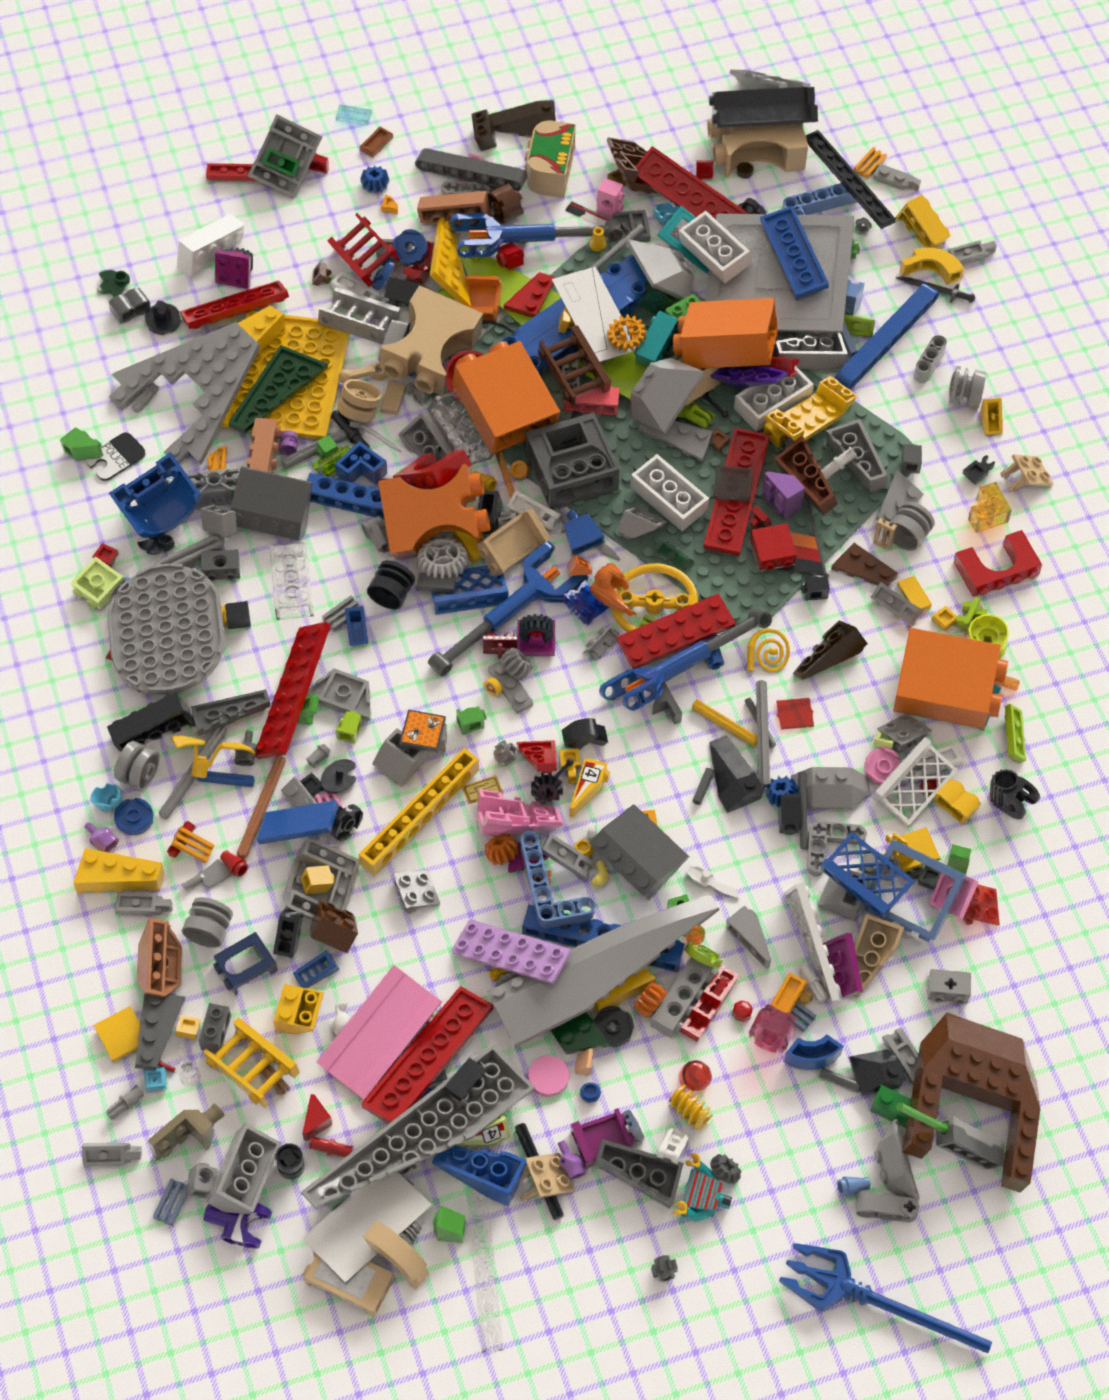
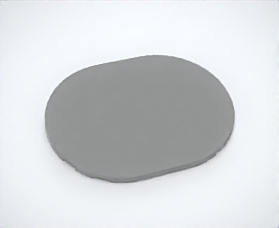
M174 563L159 564L137 572V575L130 580H126L118 588V592L110 602L108 629L111 658L119 676L136 690L154 695L183 692L205 680L214 671L222 658L225 648V632L221 600L214 583L204 573L195 568L192 569L182 564Z

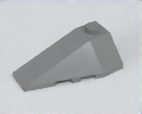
M434 412L420 413L398 434L406 448L419 457L423 454L434 453L437 461L453 451L446 432Z

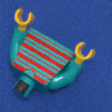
M690 1153L689 1156L692 1157L693 1162L686 1160L685 1164L688 1167L694 1166V1169L691 1168L683 1200L674 1203V1206H677L679 1210L673 1211V1215H682L686 1219L698 1222L714 1217L717 1206L730 1209L732 1197L720 1194L723 1183L701 1161L699 1154Z

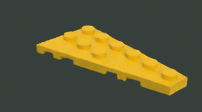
M442 217L437 223L430 276L458 303L471 306L462 260L457 254L456 246L458 241L456 232L451 228L450 221Z

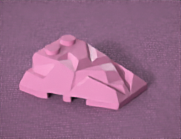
M478 790L476 819L480 832L486 836L521 834L528 830L552 831L562 826V818L558 808L555 806L543 805V803L532 801L528 805L521 801L520 797L515 796L514 800L503 798L504 793Z

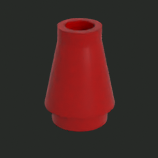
M225 850L220 855V860L233 876L241 877L247 872L248 864L246 860L230 853L228 850Z

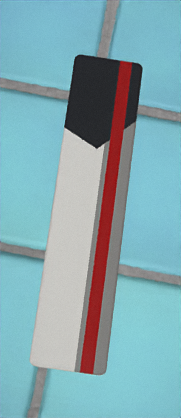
M572 201L565 209V211L599 226H604L608 220L612 219Z

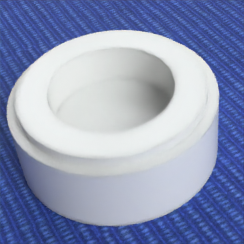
M596 823L588 824V839L590 842L597 835Z

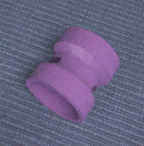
M291 430L281 432V443L279 444V452L288 456L297 452L298 434Z

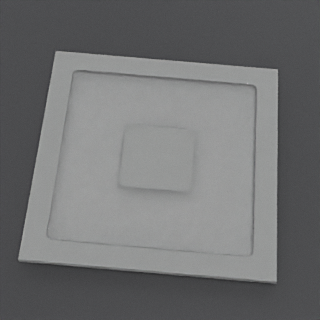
M767 214L716 215V221L750 251L752 264L726 283H723L709 270L705 301L775 298L778 332L843 333L855 216L797 215L827 278L829 288L796 299L760 222V217Z

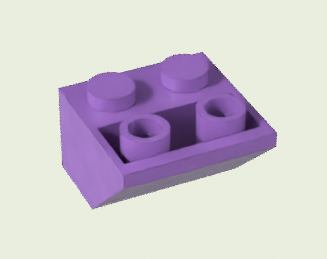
M766 472L762 496L767 502L771 503L775 512L785 519L802 509L805 487L794 475Z

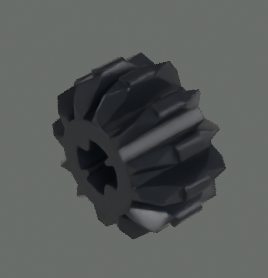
M541 772V777L535 775L534 781H531V795L535 797L536 802L542 800L543 805L548 801L552 804L553 800L559 801L560 795H563V781L559 780L557 774L552 776V773L545 775Z

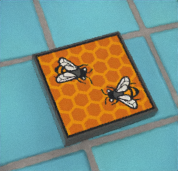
M408 709L399 745L438 753L446 716Z

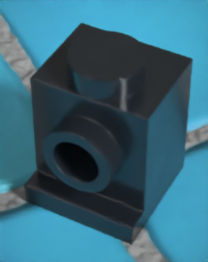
M827 573L823 574V577L813 576L805 578V582L801 583V593L805 594L806 601L828 599L830 587Z

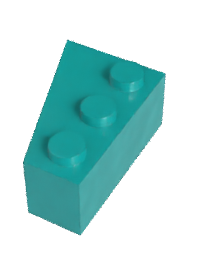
M661 311L652 317L650 328L646 330V337H644L645 342L640 344V348L636 347L634 351L637 363L648 367L651 363L661 361L664 358L665 350H669L672 345L670 341L673 339L674 334H678V318Z

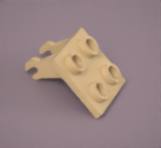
M1013 454L1011 457L1014 463L1000 473L1001 477L1005 476V478L1018 470H1021L1023 474L1020 479L1008 486L1009 492L1012 490L1015 492L1026 484L1051 487L1054 485L1050 474L1046 471L1042 460L1038 456Z
M560 1153L525 1158L527 1163L521 1181L531 1176L535 1186L520 1196L521 1202L525 1199L528 1201L535 1196L543 1198L575 1191L567 1172L560 1165Z

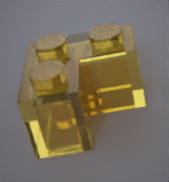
M993 482L979 487L976 497L978 505L970 508L968 521L975 533L1008 523L1012 509L997 483Z

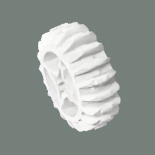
M434 537L433 541L428 540L427 544H422L417 557L418 567L422 570V573H427L428 576L433 573L434 578L440 574L441 579L444 578V574L448 575L449 578L452 577L451 575H456L457 578L458 574H462L463 569H466L468 561L465 547H463L462 543H458L456 539L451 541L450 537L447 539L443 537L436 539Z

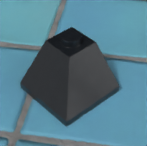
M888 1049L849 1056L855 1079L859 1084L861 1096L878 1093L881 1085L892 1090L899 1089L906 1079L900 1059Z

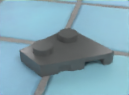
M645 210L613 213L612 218L619 221L621 229L626 235L639 224H642L644 230L633 240L639 242L650 241L651 236Z

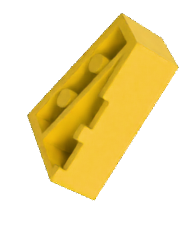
M923 194L908 201L895 217L898 221L902 220L906 224L905 228L908 231L912 230L917 235L916 239L925 248H937L946 243L951 236L948 228L943 225L939 215L934 212L930 202Z
M268 306L237 324L260 345L257 357L285 328V319L282 312L272 306Z
M645 968L635 976L630 975L626 978V983L620 987L616 986L609 991L610 995L605 999L600 998L596 1001L592 1010L598 1014L604 1007L618 1006L625 1000L637 997L651 982L656 983V977Z

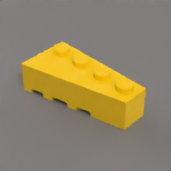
M85 848L73 884L77 894L89 891L94 893H102V891L122 892V890H133V892L160 891L165 872L161 862Z

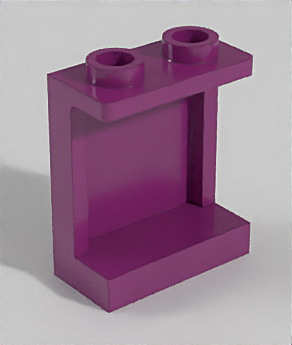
M618 1108L614 1109V1113L581 1125L579 1121L571 1124L570 1131L579 1154L584 1159L585 1169L595 1166L594 1161L602 1139L633 1148V1144H635L632 1132L627 1131L626 1125L628 1124L623 1113H620Z

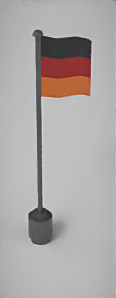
M785 437L784 444L787 449L794 442ZM805 497L814 537L791 533L797 553L795 565L772 570L809 573L823 577V574L827 572L810 501Z

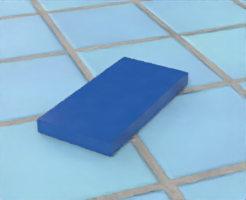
M336 800L266 812L257 842L259 845L331 833L339 804Z

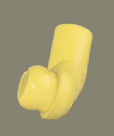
M604 860L595 863L598 873L595 878L591 879V884L594 888L604 886L609 880V872Z

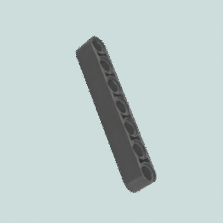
M423 148L415 161V166L421 171L498 188L509 183L514 191H520L528 178L526 171L520 168Z

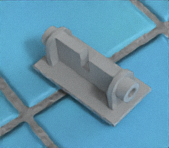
M614 623L608 627L604 625L597 632L599 636L596 639L593 637L586 643L587 648L583 653L589 651L592 659L600 658L607 650L603 643L610 647L617 640L616 637H618L619 632L611 628Z

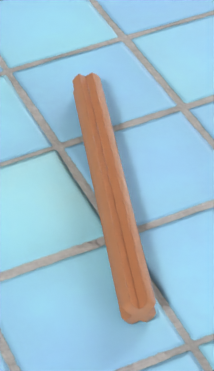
M276 756L236 852L240 858L246 859L285 766V757Z

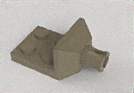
M215 1103L203 1113L199 1109L181 1111L147 1140L152 1155L157 1161L162 1157H167L178 1143L182 1144L187 1140L190 1133L208 1150L214 1135L213 1126L225 1114Z

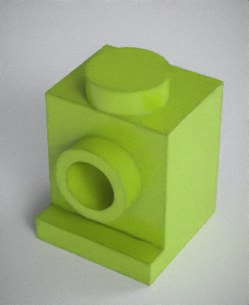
M346 711L344 718L340 719L339 727H336V738L355 744L362 726L361 715L354 711Z

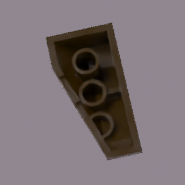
M554 100L534 101L490 114L495 131L519 133V136L523 137L525 135L532 136L534 128L541 122L556 121Z
M839 620L822 636L824 639L822 643L812 648L813 654L804 658L792 674L804 680L860 654L868 643L856 627Z

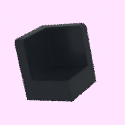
M248 601L225 604L228 629L251 627Z

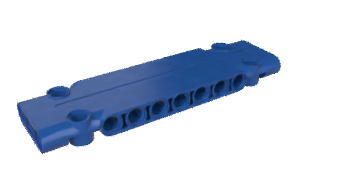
M634 255L627 256L619 263L609 264L607 271L603 274L598 272L623 318L632 313L637 305L644 304L648 294L658 290L650 285ZM562 298L517 328L512 336H507L502 340V342H507L508 345L521 341L540 376L542 375V369L545 367L549 369V367L538 354L539 341L543 340L546 347L570 338L569 336L571 335V329L567 328L565 333L558 332L559 318L564 307H566ZM572 344L551 353V355L557 361L567 354L577 352L578 348Z

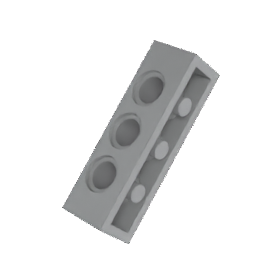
M691 957L652 1017L651 1027L670 1038H673L675 1033L679 1034L684 1024L683 1020L685 1017L690 1016L694 1008L693 1004L696 1000L699 1001L704 987L715 976L713 974L714 967L707 966ZM696 979L699 981V983L694 984L691 983L689 980ZM681 995H686V996H688L689 998L686 999V1000H683V999H681L679 996H681ZM676 1011L678 1015L672 1016L669 1012Z

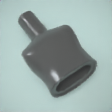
M247 730L242 744L249 746L256 754L257 744L252 743L253 732ZM235 750L234 763L236 765H254V754L246 750Z

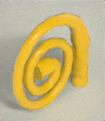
M772 628L760 629L754 633L747 645V671H754V648L756 641L765 633H774L781 637L785 643L786 656L784 661L775 668H770L763 663L760 652L767 643L777 644L780 650L779 657L774 661L768 658V653L770 655H778V648L770 647V649L764 651V660L768 664L775 665L781 662L784 657L783 645L778 640L769 638L762 641L757 647V661L766 671L776 672L781 670L787 664L790 657L789 641L785 635L779 630Z

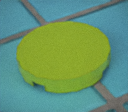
M687 942L684 951L690 957L707 966L720 968L723 958L718 959V953L704 945L696 947L693 946L694 942Z

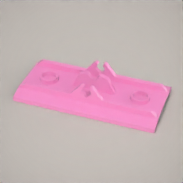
M393 965L316 1063L365 1100L442 1001L396 965Z

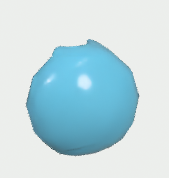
M670 202L657 204L653 210V215L658 222L666 224L680 207L672 206Z
M106 783L103 788L95 787L90 795V801L97 809L103 812H109L117 808L123 798L122 790L116 784Z

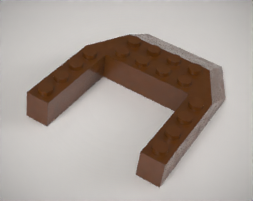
M946 1012L920 1042L910 1107L936 1119L941 1088L1010 1111L1011 1116L1001 1187L1021 1193L1031 1184L1041 1109L1037 1080L1022 1038ZM908 1116L902 1153L923 1159L932 1149L935 1129Z

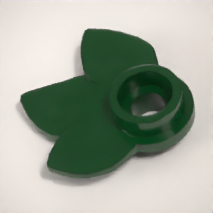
M102 271L99 273V276L103 282L97 288V291L103 294L111 293L113 297L118 296L124 292L125 286L130 283V276L125 271Z

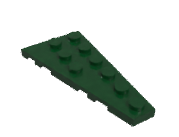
M280 345L229 421V427L242 433L248 432L253 428L255 418H265L324 372L328 368V363Z

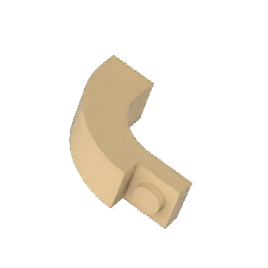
M376 1220L363 1235L369 1247L389 1260L401 1272L410 1287L415 1290L430 1274L426 1268L427 1263L416 1250Z

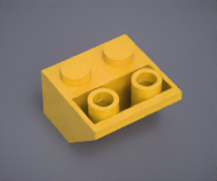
M284 984L273 1020L275 1031L293 1035L314 1031L324 992Z

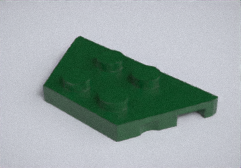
M588 1012L550 1030L565 1054L585 1051L589 1048L601 1046L607 1048L610 1046Z

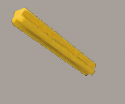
M696 699L693 702L692 709L749 745L755 746L757 744V736L702 701Z

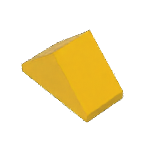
M1002 398L983 399L979 415L984 434H1002Z

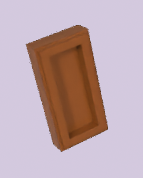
M379 126L359 146L360 151L374 158L393 138V133Z

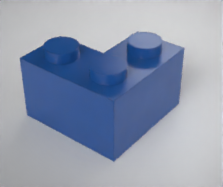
M359 441L335 463L336 477L343 481L355 482L363 475L376 485L387 474V461Z

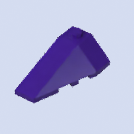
M764 365L720 367L710 376L725 385L734 388H746L777 384L788 375V372Z

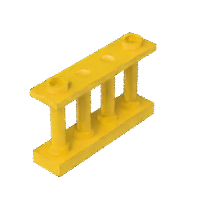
M238 1017L233 1022L236 1030L235 1035L214 1055L205 1049L203 1051L206 1057L205 1062L211 1069H218L246 1092L254 1104L257 1105L259 1103L265 1108L267 1102L264 1094L283 1075L289 1074L295 1078L300 1072L297 1064ZM245 1039L249 1042V1046L229 1066L221 1061L240 1040L243 1041ZM255 1051L262 1052L264 1057L243 1078L235 1073ZM274 1062L278 1065V1070L258 1090L249 1084L269 1063L272 1064Z

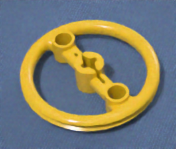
M665 564L640 565L626 572L624 576L628 583L642 574L664 573L679 580L687 589L689 596L682 593L676 597H664L663 593L657 589L648 591L646 596L634 595L629 590L622 591L623 587L620 585L616 587L617 595L630 609L633 607H645L646 611L653 615L661 613L664 608L678 611L698 602L697 590L690 578L677 568ZM611 608L616 622L625 632L636 629L623 617L621 611Z

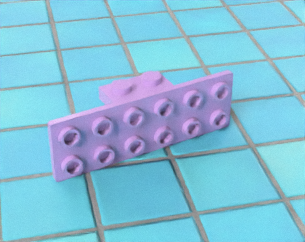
M471 919L468 920L451 950L454 955L549 984L555 983L571 954L570 948Z

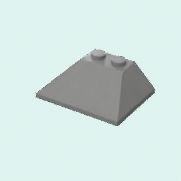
M276 114L248 177L289 197L295 198L323 136ZM268 147L301 161L294 177L262 164Z
M630 239L626 240L628 247L652 287L681 300L691 295L694 275L690 270V265L685 262L684 255L680 251Z
M673 358L651 363L631 392L632 419L666 434L705 375V372Z
M307 837L292 863L282 895L284 907L288 910L302 912L304 917L313 920L319 901L323 903L329 902L337 909L346 910L358 871L359 859L311 837ZM329 865L330 872L334 875V884L328 893L306 895L300 878L307 867Z

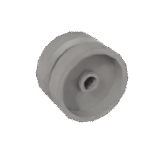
M135 741L129 742L116 761L114 778L124 784L129 783L131 787L137 790H144L151 783L157 772L160 762L159 752L150 748L145 749L143 745Z

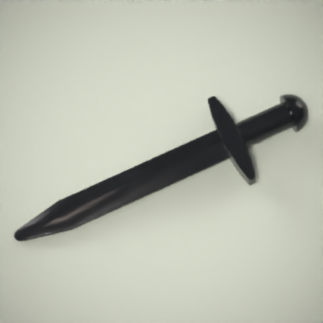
M896 276V278L916 286L926 283L940 293L951 295L950 303L956 297L967 300L969 303L974 302L976 299L974 293L968 294L959 291L960 284H957L954 289H950L911 277Z

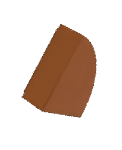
M716 428L713 432L712 444L715 450L720 452L730 442V437Z

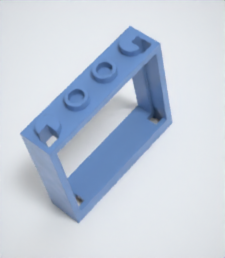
M892 839L884 855L889 861L895 850L955 879L931 931L890 911L884 919L891 923L895 921L901 924L904 930L909 933L912 930L919 933L918 937L927 942L930 939L936 940L967 875ZM887 866L878 867L879 876L884 874ZM872 880L868 888L869 890L877 889V880ZM865 906V911L875 915L873 911Z

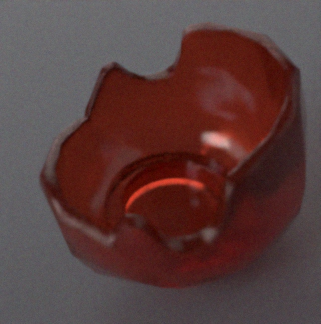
M692 1060L681 1067L678 1077L682 1086L685 1084L689 1090L703 1091L710 1085L712 1072L704 1062Z

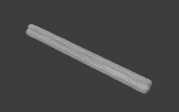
M759 680L756 681L758 779L763 788L766 789V784H770L767 682Z
M226 726L213 731L198 753V756L207 757L208 761L227 733ZM193 762L159 810V815L164 819L169 818L196 777L191 776Z

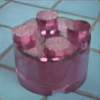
M767 1004L758 1011L749 1030V1037L753 1036L755 1039L754 1043L766 1051L776 1053L777 1050H782L781 1052H784L796 1030V1018L790 1013H784L773 1005Z

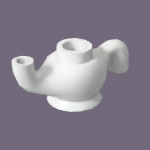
M340 1000L335 1004L336 1016L331 1018V1031H335L336 1037L353 1016L345 1013V1009L348 1008V1000Z

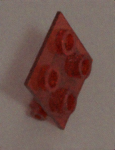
M977 885L963 917L965 924L971 925L976 920L1000 925L997 889Z

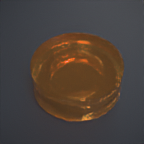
M696 925L690 930L691 933L685 937L687 942H694V945L701 944L705 939V930L701 925Z

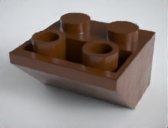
M319 901L310 926L311 938L348 953L358 935L355 916L348 910L342 911L337 909L329 902L323 903Z

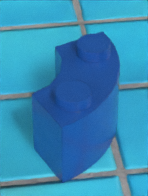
M828 1034L816 1041H805L797 1038L786 1052L784 1062L802 1070L821 1069L831 1065L841 1056L844 1045Z

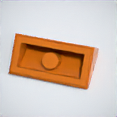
M575 554L572 555L567 565L569 575L592 574L593 571L589 561Z

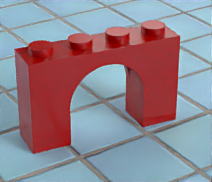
M464 449L454 450L439 461H437L434 453L423 454L392 477H401L407 484L419 489L439 488L451 481L463 464H466L468 467H471L472 464Z
M1023 530L1005 536L1003 547L1010 557L1013 566L1004 571H994L984 566L973 547L956 552L953 563L972 597L983 596L993 590H1001L1007 585L1018 584L1022 580L1032 579L1040 574L1042 563Z

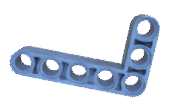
M839 183L786 197L783 200L782 209L793 205L797 215H810L856 203L857 201Z
M532 831L525 832L521 836V853L538 925L541 928L549 929L591 920L595 914V902L590 897L553 902L538 835ZM531 841V842H533L534 844L531 845V846H528V845L525 844V842ZM531 859H536L538 863L532 864L529 861ZM539 877L542 881L535 882L533 879ZM545 896L547 899L541 901L537 897ZM584 906H587V907H589L591 910L588 911V912H585V911H583L581 908L584 907ZM564 910H568L571 912V914L563 915L561 912ZM544 914H549L551 918L544 919L541 916Z

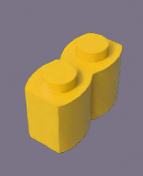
M950 779L934 797V801L942 809L949 812L953 818L962 824H965L981 805L979 798L975 794L967 792L959 781Z

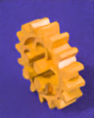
M629 315L626 318L620 316V320L614 319V324H609V330H607L608 341L611 342L612 347L617 346L618 351L624 348L625 352H627L628 348L634 351L635 346L640 348V342H645V324H642L641 319L636 320V316H633L632 319ZM623 326L627 327V332L630 336V341H627L626 332L624 331Z

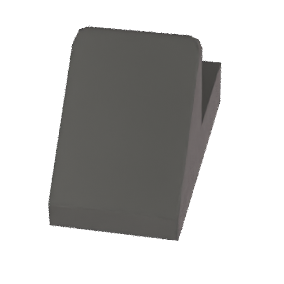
M663 683V692L654 701L652 715L665 710L667 718L671 719L675 725L681 722L682 711L666 683Z

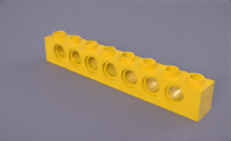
M463 748L358 854L359 864L375 876L479 771V759Z

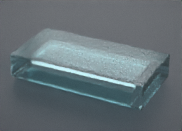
M339 104L335 118L337 121L368 126L372 109Z

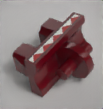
M487 632L486 636H483V654H498V659H501L502 654L511 648L517 649V636L513 632H506L504 636H497L495 632Z

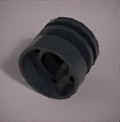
M382 561L375 572V577L372 578L367 587V594L370 599L384 608L400 609L407 598V593H409L415 582V576L406 566L398 562Z

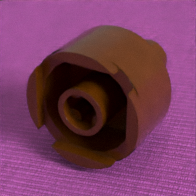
M509 183L487 194L490 207L494 212L493 218L499 224H504L524 214L520 202L522 200L519 191H514Z

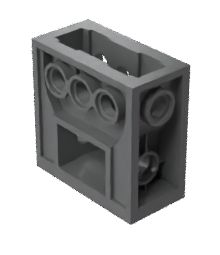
M594 412L525 432V454L550 509L619 490L620 468ZM577 438L573 442L567 444H560L563 441ZM567 447H571V448H568V449H565V450H561V451H558V452H553V451H557V450L564 449V448H567Z

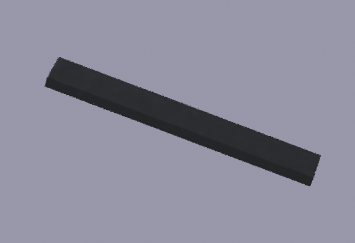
M819 130L806 135L809 147L880 229L896 222V218Z

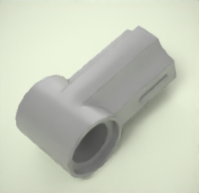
M377 516L361 523L365 536L371 539L379 553L388 552V537L381 518Z

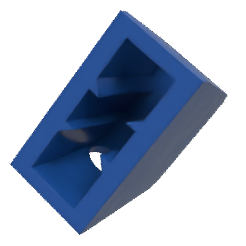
M576 509L567 513L569 521L564 523V528L572 555H578L605 543L602 531L588 513L579 516Z

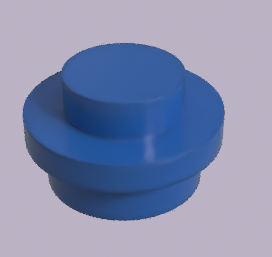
M588 1082L581 1087L580 1096L583 1101L594 1103L600 1098L601 1090L597 1084Z

